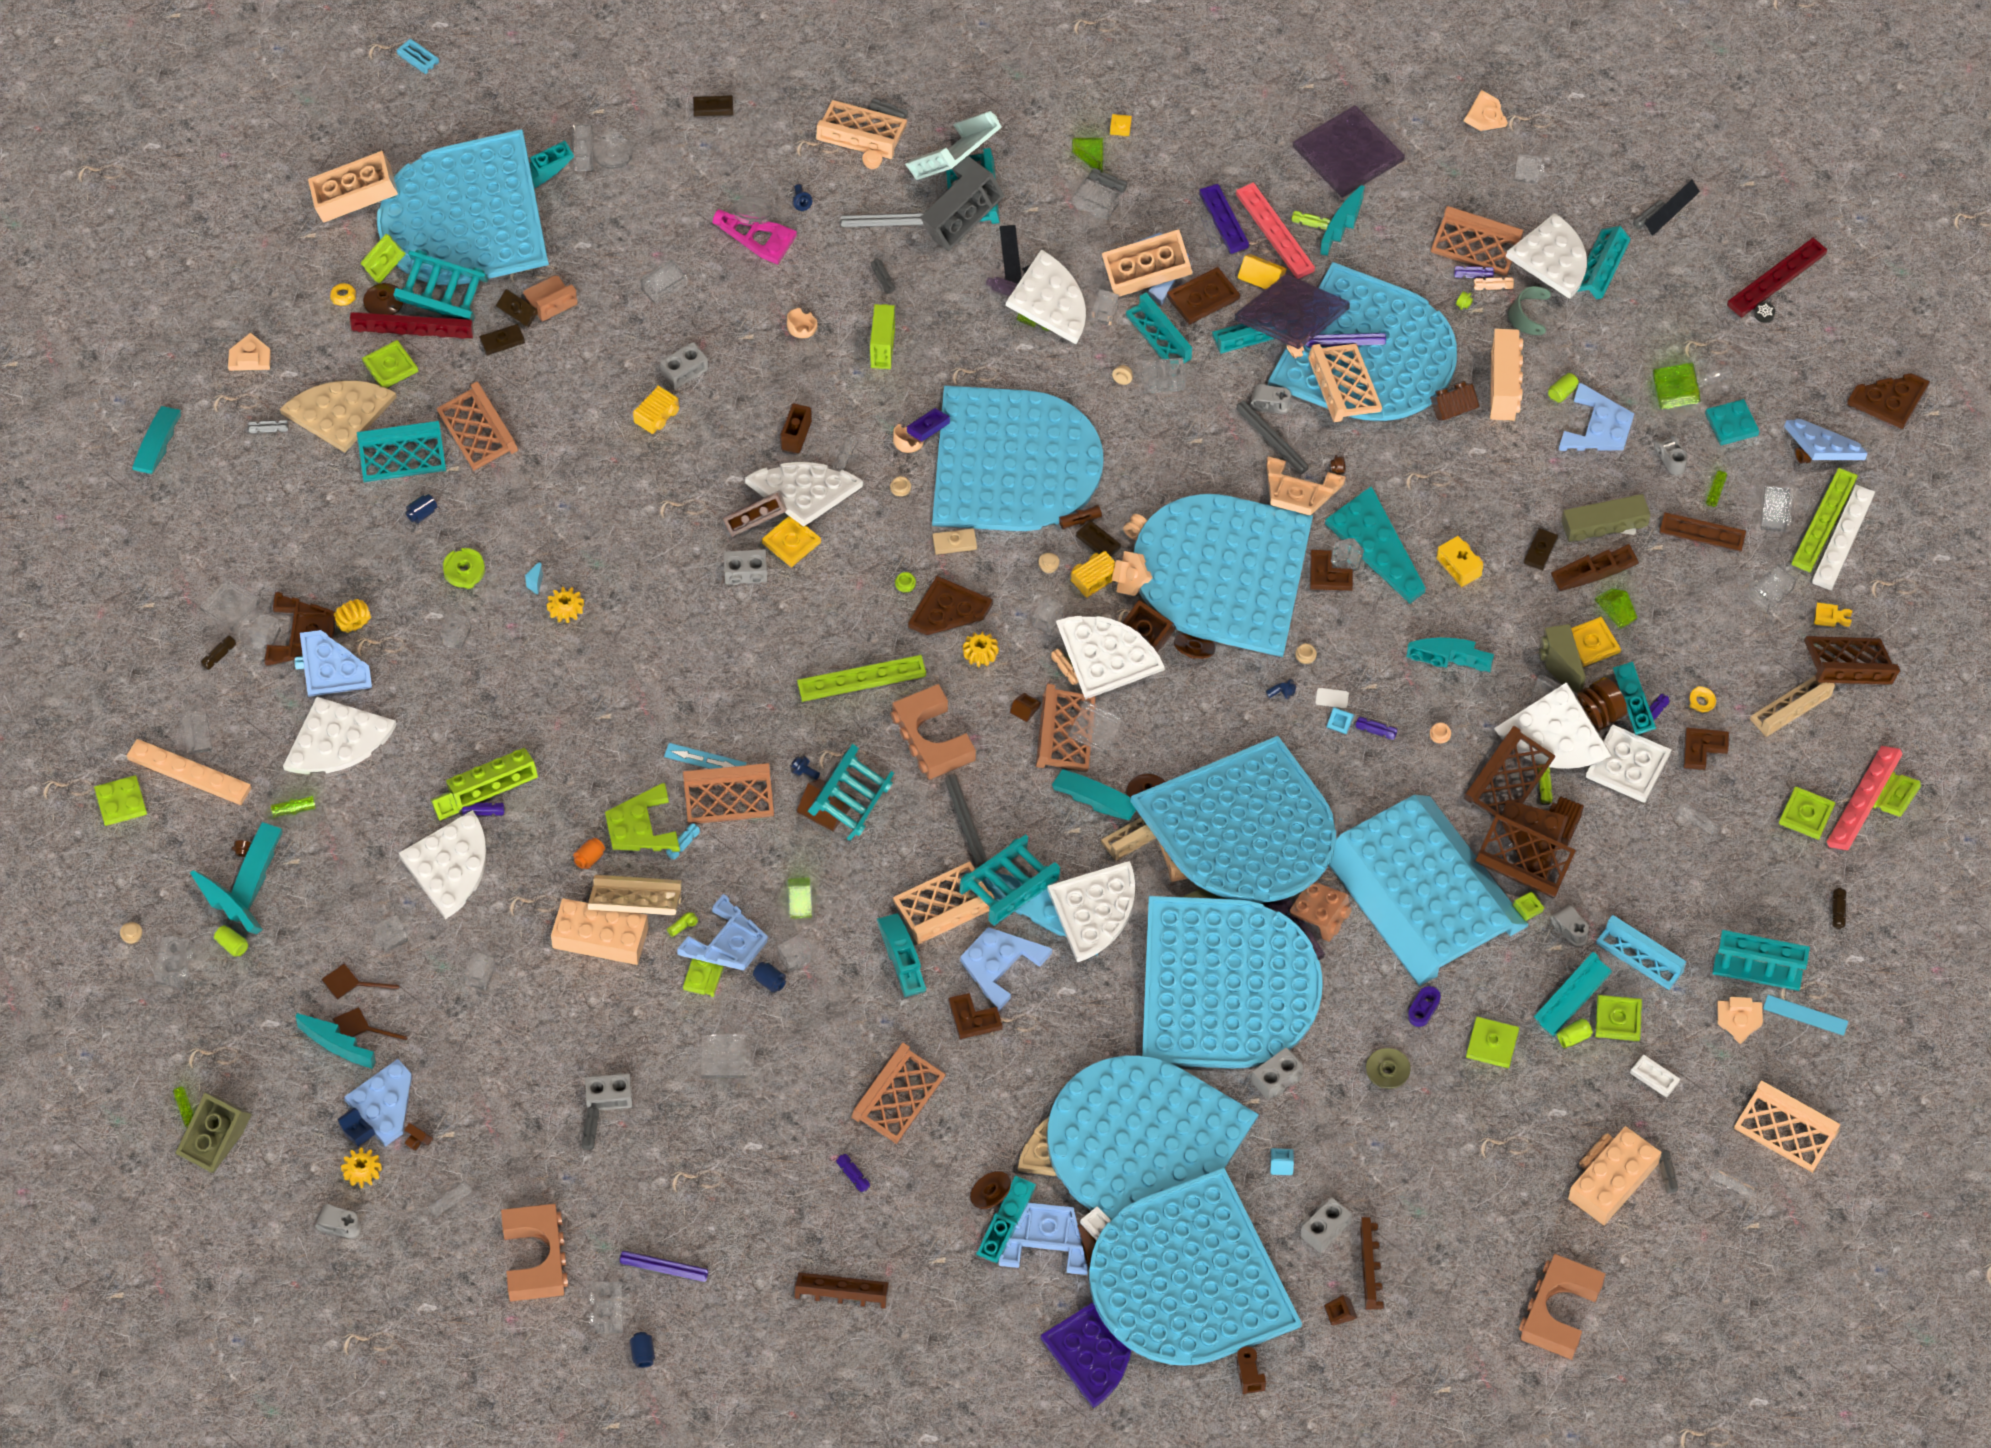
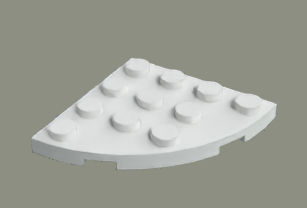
M1555 213L1509 249L1506 254L1508 259L1569 299L1580 288L1587 268L1586 252L1581 239L1574 229Z
M1040 250L1008 298L1005 306L1077 344L1086 319V308L1082 292L1069 271L1050 254Z
M809 462L780 464V467L769 470L766 467L745 477V484L763 497L780 490L787 508L785 513L803 527L863 487L861 479L844 470L838 472L828 469V465Z
M1074 616L1056 621L1085 700L1165 670L1155 649L1141 634L1121 622L1100 616Z
M1568 683L1558 687L1494 728L1502 740H1504L1513 726L1519 728L1521 733L1556 756L1549 766L1553 768H1581L1602 762L1612 756ZM1520 740L1516 745L1518 754L1530 752L1529 745L1524 741ZM1543 754L1534 755L1535 763L1546 764L1549 759ZM1530 755V756H1524V758H1526V759L1532 761V760H1531V755Z
M316 697L283 768L285 771L310 774V772L320 771L330 773L351 767L371 756L372 751L387 741L396 727V720Z
M473 810L399 853L400 859L445 919L464 906L468 897L473 891H476L484 873L486 864L485 837L481 824Z
M1130 861L1048 886V893L1077 962L1088 959L1105 949L1118 937L1127 924L1135 897V879Z

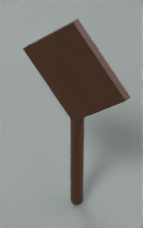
M345 963L321 979L337 1000L357 986L399 989V985L360 982Z
M359 1007L333 1018L335 1024L339 1025L340 1033L354 1037L365 1031H371L407 1040V1036L369 1027Z

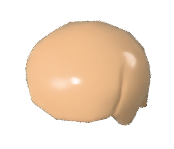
M801 308L790 310L787 314V330L794 337L809 338L817 331V319L812 316L811 312L808 314L803 313Z
M898 424L893 429V444L899 451L912 453L920 450L924 445V441L921 442L907 433V427L903 428L901 424Z

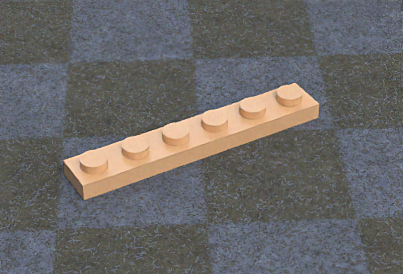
M139 739L135 741L127 754L129 761L239 805H242L251 790V784Z

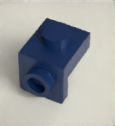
M356 1108L351 1109L338 1118V1123L344 1135L357 1147L367 1142L376 1134L373 1127L362 1119Z

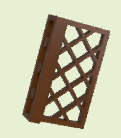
M1806 636L1804 639L1817 669L1815 675L1817 683L1892 685L1900 672L1898 664H1892L1881 638ZM1814 644L1820 645L1821 647H1823V650H1820L1819 648L1814 646ZM1831 644H1836L1837 646L1841 647L1842 650H1841V651L1838 650L1837 648L1833 647ZM1849 645H1855V646H1857L1858 648H1860L1861 650H1860V651H1857L1856 649H1854L1853 647H1851V646H1849ZM1869 646H1876L1879 652L1875 651ZM1828 650L1832 654L1836 655V658H1833L1832 656L1828 655L1827 653H1825V651ZM1847 651L1855 656V658L1853 659L1843 652ZM1863 651L1873 656L1874 658L1870 659L1869 657L1865 656L1864 654H1862ZM1820 657L1826 660L1827 662H1821ZM1857 659H1860L1861 661H1863V662H1865V663H1859V662H1857L1856 660H1857ZM1877 659L1884 664L1875 662V660Z
M1513 726L1464 797L1465 800L1470 803L1473 802L1494 817L1496 814L1501 815L1498 806L1505 805L1506 801L1497 802L1495 791L1507 789L1509 800L1523 804L1556 757L1521 733V730L1516 726ZM1522 740L1529 745L1530 752L1518 754L1516 745ZM1543 754L1549 759L1546 764L1536 766L1534 755ZM1531 755L1533 766L1521 768L1519 757ZM1516 758L1518 769L1506 771L1504 762L1507 759ZM1534 770V781L1524 783L1522 772ZM1519 772L1521 783L1509 785L1507 774ZM1504 775L1506 786L1494 788L1493 778ZM1522 787V798L1512 800L1510 789ZM1492 792L1494 803L1485 804L1479 798L1483 793Z
M1496 814L1474 862L1551 898H1555L1576 850ZM1498 820L1507 824L1509 833L1498 836L1495 829ZM1511 826L1517 828V830L1513 831ZM1524 831L1527 833L1530 841L1518 845L1514 833ZM1494 832L1495 838L1490 839L1492 833ZM1511 835L1515 847L1503 850L1499 839ZM1531 835L1537 837V839L1532 840ZM1497 840L1501 852L1494 855L1486 852L1487 844ZM1539 840L1546 841L1549 851L1538 854L1534 842ZM1531 844L1535 856L1523 860L1519 848ZM1551 844L1558 848L1552 849ZM1517 849L1521 861L1512 864L1507 861L1505 853ZM1563 849L1570 852L1567 860L1558 864L1554 851ZM1551 853L1555 865L1543 869L1539 857ZM1502 854L1503 859H1501V858H1499V857H1497V856ZM1536 858L1540 871L1531 873L1527 870L1525 862ZM1522 863L1523 868H1520V867H1518V866H1516V865H1519V864ZM1564 865V867H1563V869H1562V871H1561L1560 868H1559V866ZM1557 868L1559 878L1556 884L1547 880L1544 871ZM1542 873V875H1543L1544 878H1542V877H1540V876H1538V875H1536V874Z

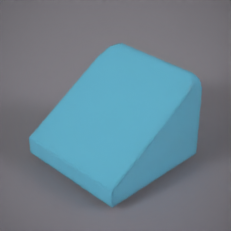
M540 562L525 575L527 588L537 595L539 594L543 578L542 564Z
M1333 707L1327 728L1347 734L1355 715Z
M1272 1148L1271 1174L1292 1175L1294 1166L1293 1149Z

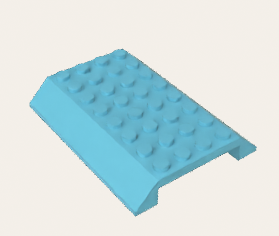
M1412 795L1342 833L1336 839L1333 856L1329 864L1330 868L1419 987L1438 977L1440 967L1506 931L1509 936H1512L1528 927V923L1515 909L1512 902L1486 868L1474 862L1476 855L1430 796Z

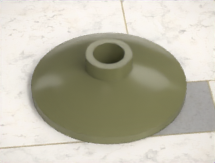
M1379 1049L1369 1056L1366 1063L1368 1078L1381 1088H1397L1403 1085L1410 1075L1411 1067L1409 1060L1402 1052L1396 1049ZM1389 1070L1391 1073L1387 1074L1384 1071Z

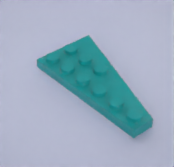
M1372 486L1325 519V524L1409 604L1425 593L1426 587Z

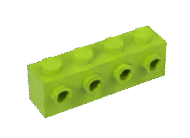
M524 747L486 764L474 767L462 774L455 775L447 779L446 783L448 790L453 794L458 809L461 810L462 807L471 806L538 778L533 759Z

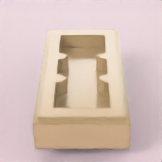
M974 529L932 534L935 555L977 550Z

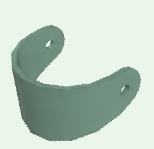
M1536 286L1525 288L1511 304L1508 311V318L1513 327L1527 334L1543 335L1546 332V328L1530 320L1523 313L1520 301L1525 299L1546 300L1550 298L1551 292Z

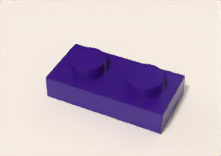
M934 408L908 425L907 433L922 442L950 423V416Z

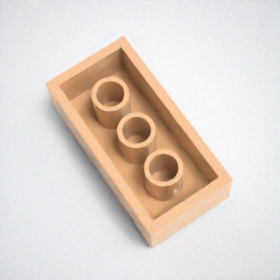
M383 151L308 179L315 210L323 223L398 195L391 165Z
M1179 229L1102 253L1115 298L1193 274Z
M1494 330L1491 350L1490 419L1515 421L1516 413H1520L1523 372H1521L1523 338H1519V330Z
M562 898L551 933L552 947L554 949L638 965L649 928L648 916L634 912L588 910V903Z
M1625 1126L1571 1186L1568 1199L1602 1225H1605L1659 1164L1661 1151Z

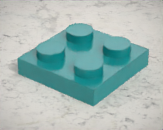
M1744 399L1711 407L1705 411V415L1720 446L1759 436V428Z

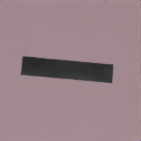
M1693 179L1644 223L1652 236L1700 193Z
M1016 225L1000 226L1006 287H1016L1022 279Z

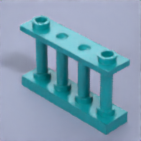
M409 250L408 255L414 260L405 287L402 290L396 288L393 296L396 301L454 319L472 320L474 322L475 315L471 311L470 306L479 280L488 282L485 271L476 267L469 269L427 256V253L421 250H416L415 252ZM422 263L433 266L424 293L421 295L414 294L413 287ZM441 269L451 271L452 275L443 299L440 301L434 300L432 293ZM460 275L470 277L471 281L463 304L459 307L453 306L451 299Z
M853 743L844 753L807 811L815 816L819 810H825L852 829L847 837L849 841L855 835L858 837L861 835L866 827L863 824L881 794L883 792L886 793L892 786L893 782L890 780L894 775V772L890 771L884 779L857 760L858 757L855 756L859 748ZM847 767H853L879 785L877 791L874 793L848 775ZM838 781L841 783L845 782L868 798L870 802L867 807H864L840 790V786L837 785ZM835 796L861 814L858 821H854L830 804L828 797Z
M1026 834L1021 838L1014 839L1007 848L971 873H966L960 880L959 892L962 895L971 889L990 907L988 921L994 926L1043 892L1049 885L1059 880L1061 867L1056 862L1050 866H1044L1027 850L1028 836ZM1021 855L1038 874L1033 878H1028L1011 860ZM1004 866L1022 885L1016 890L1011 889L994 872ZM988 878L1006 897L1000 901H995L979 883Z
M1722 930L1718 953L1721 954L1716 953L1712 974L1800 991L1803 970L1800 969L1806 970L1810 947Z

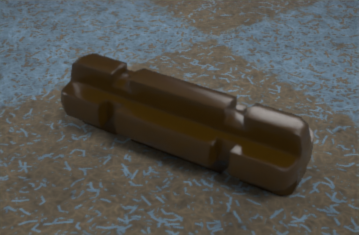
M231 636L225 637L222 640L223 643L220 642L208 653L209 656L206 655L201 660V665L205 669L210 670L215 665L214 662L217 663L229 652L228 649L231 650L236 645L234 638Z
M1837 888L1833 891V899H1835L1833 900V917L1835 918H1833L1832 925L1837 929H1841L1846 926V918H1844L1846 917V900H1844L1846 899V890Z

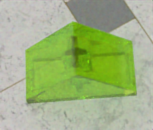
M1103 138L1072 139V153L1092 169L1097 168L1103 173Z
M1611 588L1595 598L1598 605L1620 629L1638 618L1627 591Z
M810 878L788 879L790 919L812 918Z

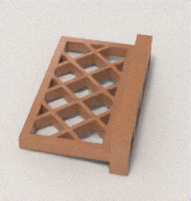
M1447 206L1444 218L1432 245L1431 253L1472 266L1483 267L1482 269L1493 267L1494 273L1507 276L1513 261L1506 257L1507 252H1504L1501 245L1504 243L1516 245L1523 239V230ZM1446 224L1454 225L1457 231L1447 234L1445 231ZM1473 231L1476 237L1466 240L1463 233ZM1460 235L1463 242L1454 246L1450 238ZM1492 237L1495 243L1485 246L1482 239ZM1447 240L1450 248L1445 250L1437 248L1438 243ZM1479 241L1482 248L1473 252L1469 244ZM1466 246L1469 254L1459 255L1456 250ZM1498 247L1501 254L1492 258L1488 250ZM1485 252L1488 260L1483 262L1477 261L1475 256ZM1504 258L1507 264L1505 269L1496 267L1494 262Z
M478 381L471 384L472 389L436 408L473 471L509 451L511 454L519 451L512 436ZM470 397L473 398L472 407L462 406L465 400ZM450 408L456 409L454 417L445 416L443 412ZM461 410L469 412L467 420L458 418ZM474 413L483 414L481 422L472 421ZM456 423L465 424L463 432L454 431ZM470 425L478 426L476 434L467 433ZM483 427L492 429L490 437L481 435ZM465 437L474 439L472 447L463 446ZM479 440L488 441L485 449L476 448ZM492 442L502 445V448L496 451L490 450ZM474 452L483 454L482 459L475 463L472 461Z
M1052 684L1046 685L1042 699L1036 767L1044 768L1045 765L1088 772L1096 696L1085 700L1084 695L1081 693L1058 690ZM1057 697L1066 698L1069 704L1062 707L1058 703ZM1086 701L1090 702V706L1083 711L1077 703ZM1072 706L1079 713L1073 718L1066 712ZM1062 714L1068 721L1060 725L1055 717ZM1081 717L1088 723L1083 729L1075 722ZM1070 724L1077 731L1072 736L1064 730ZM1058 732L1066 738L1061 743H1058L1053 737ZM1080 735L1086 741V744L1081 747L1073 740ZM1067 743H1070L1075 749L1070 754L1062 748ZM1058 750L1064 758L1061 760L1051 759L1052 753ZM1079 753L1084 759V764L1076 763L1072 757Z
M769 763L683 771L688 825L692 823L700 824L774 816ZM758 781H766L767 787L762 793L753 788L754 784ZM737 783L747 787L740 796L731 789ZM720 785L725 790L717 797L710 792L713 786ZM698 787L704 792L696 800L689 794V788ZM749 790L758 796L752 804L743 799ZM728 792L737 798L731 806L722 801V798ZM706 794L715 800L709 808L700 803ZM762 799L769 804V811H759L755 806ZM739 801L749 807L744 813H737L733 809ZM718 803L727 809L723 815H716L712 812ZM697 805L705 811L701 817L692 818L691 811Z
M903 1042L855 1107L851 1117L857 1122L863 1121L896 1144L946 1076L945 1073L909 1050L910 1047ZM909 1058L918 1064L919 1070L907 1071L906 1062ZM932 1073L938 1079L934 1083L926 1084L924 1074ZM920 1074L922 1084L910 1086L908 1076ZM898 1077H905L907 1087L895 1088L893 1080ZM923 1089L925 1097L921 1100H913L911 1090ZM908 1091L910 1101L898 1103L896 1093ZM892 1093L894 1104L883 1105L881 1097L884 1094ZM911 1106L913 1114L908 1117H901L899 1107ZM896 1108L898 1118L886 1120L884 1109ZM880 1110L882 1120L873 1121L867 1116L871 1111ZM899 1122L900 1132L897 1136L888 1130L887 1124Z

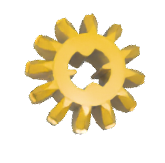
M359 599L343 603L334 613L338 628L347 633L362 628L371 618L367 604Z
M983 631L980 635L974 632L972 637L967 636L966 643L963 644L964 658L969 660L970 665L977 663L978 668L981 664L988 667L989 662H994L999 653L998 642L996 639H992L991 633L985 636Z

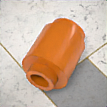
M597 838L587 840L573 854L575 864L581 869L592 867L603 856L605 851L604 844Z

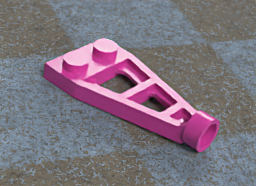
M718 209L713 217V224L720 226L722 230L759 257L777 265L797 237V231L781 224L733 215L721 209ZM738 224L751 227L747 235H743L735 230ZM757 231H765L772 234L765 245H760L753 239Z

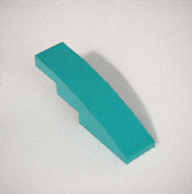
M1360 185L1335 213L1322 239L1320 254L1328 256L1332 242H1341L1345 228L1354 229L1364 198L1365 186Z
M165 406L160 407L145 434L132 470L153 474L167 452V444L174 435V426L181 417V410Z
M1062 769L1052 783L1055 791L1072 795L1074 801L1091 805L1096 812L1129 821L1136 811L1130 802L1131 798L1083 775Z
M264 822L261 823L250 845L231 892L248 910L266 879L265 872L274 857V849L283 834L282 828Z
M195 870L190 872L212 908L223 909L230 920L241 921L250 933L257 935L263 930L252 913L221 884L203 873Z
M299 1013L296 1014L295 1018L298 1028L313 1041L350 1062L370 1069L374 1068L376 1063L374 1051L360 1048L357 1045L356 1038L340 1034L338 1024Z

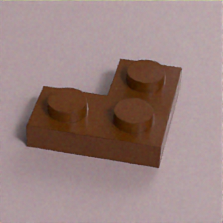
M1311 550L1310 589L1352 591L1353 569L1332 568V550Z
M1686 727L1684 768L1705 770L1707 752L1728 754L1729 732Z
M970 993L948 998L960 1040L1003 1030L997 1007L975 1012Z

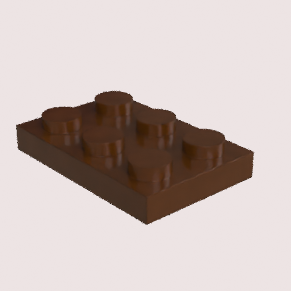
M1216 267L1167 292V298L1190 325L1239 300L1240 293L1219 267Z

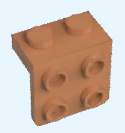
M557 275L523 292L528 303L537 308V315L542 322L577 305L576 289L572 284L566 287Z
M1317 882L1302 891L1290 909L1291 916L1319 926L1322 939L1328 942L1331 941L1334 935L1338 934L1344 919H1347L1351 913L1348 894Z

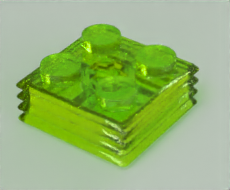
M1692 362L1653 370V379L1660 409L1701 402L1694 364Z

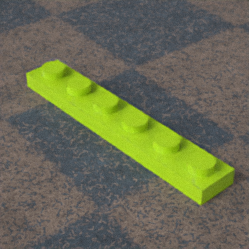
M1838 468L1792 561L1793 566L1810 573L1812 572L1855 485L1858 475Z
M922 655L799 679L797 680V686L801 701L804 702L926 677V670Z

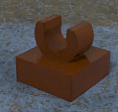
M411 1123L405 1128V1131L411 1134L405 1141V1145L415 1151L419 1148L421 1142L429 1146L433 1140L431 1136Z

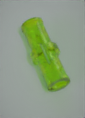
M313 795L296 800L290 798L286 802L270 804L273 818L288 814L297 815V812L316 809Z

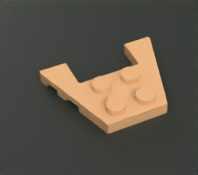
M1269 456L1267 458L1266 466L1270 505L1311 516L1345 484V476L1330 472L1327 473L1323 485L1282 474L1286 461Z

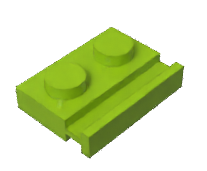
M385 234L360 264L365 267V270L376 282L381 283L406 253L390 235Z
M1892 772L1873 808L1878 807L1881 808V811L1901 817L1920 789V781L1904 775L1899 776Z
M692 958L683 984V990L703 995L709 994L711 997H714L724 966Z

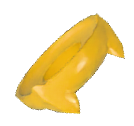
M340 283L332 288L330 299L335 305L345 306L356 300V291L350 284ZM340 290L348 291L344 296L337 294Z
M1698 686L1690 693L1689 708L1705 713L1715 707L1716 697L1708 688ZM1696 698H1705L1707 705L1698 704Z

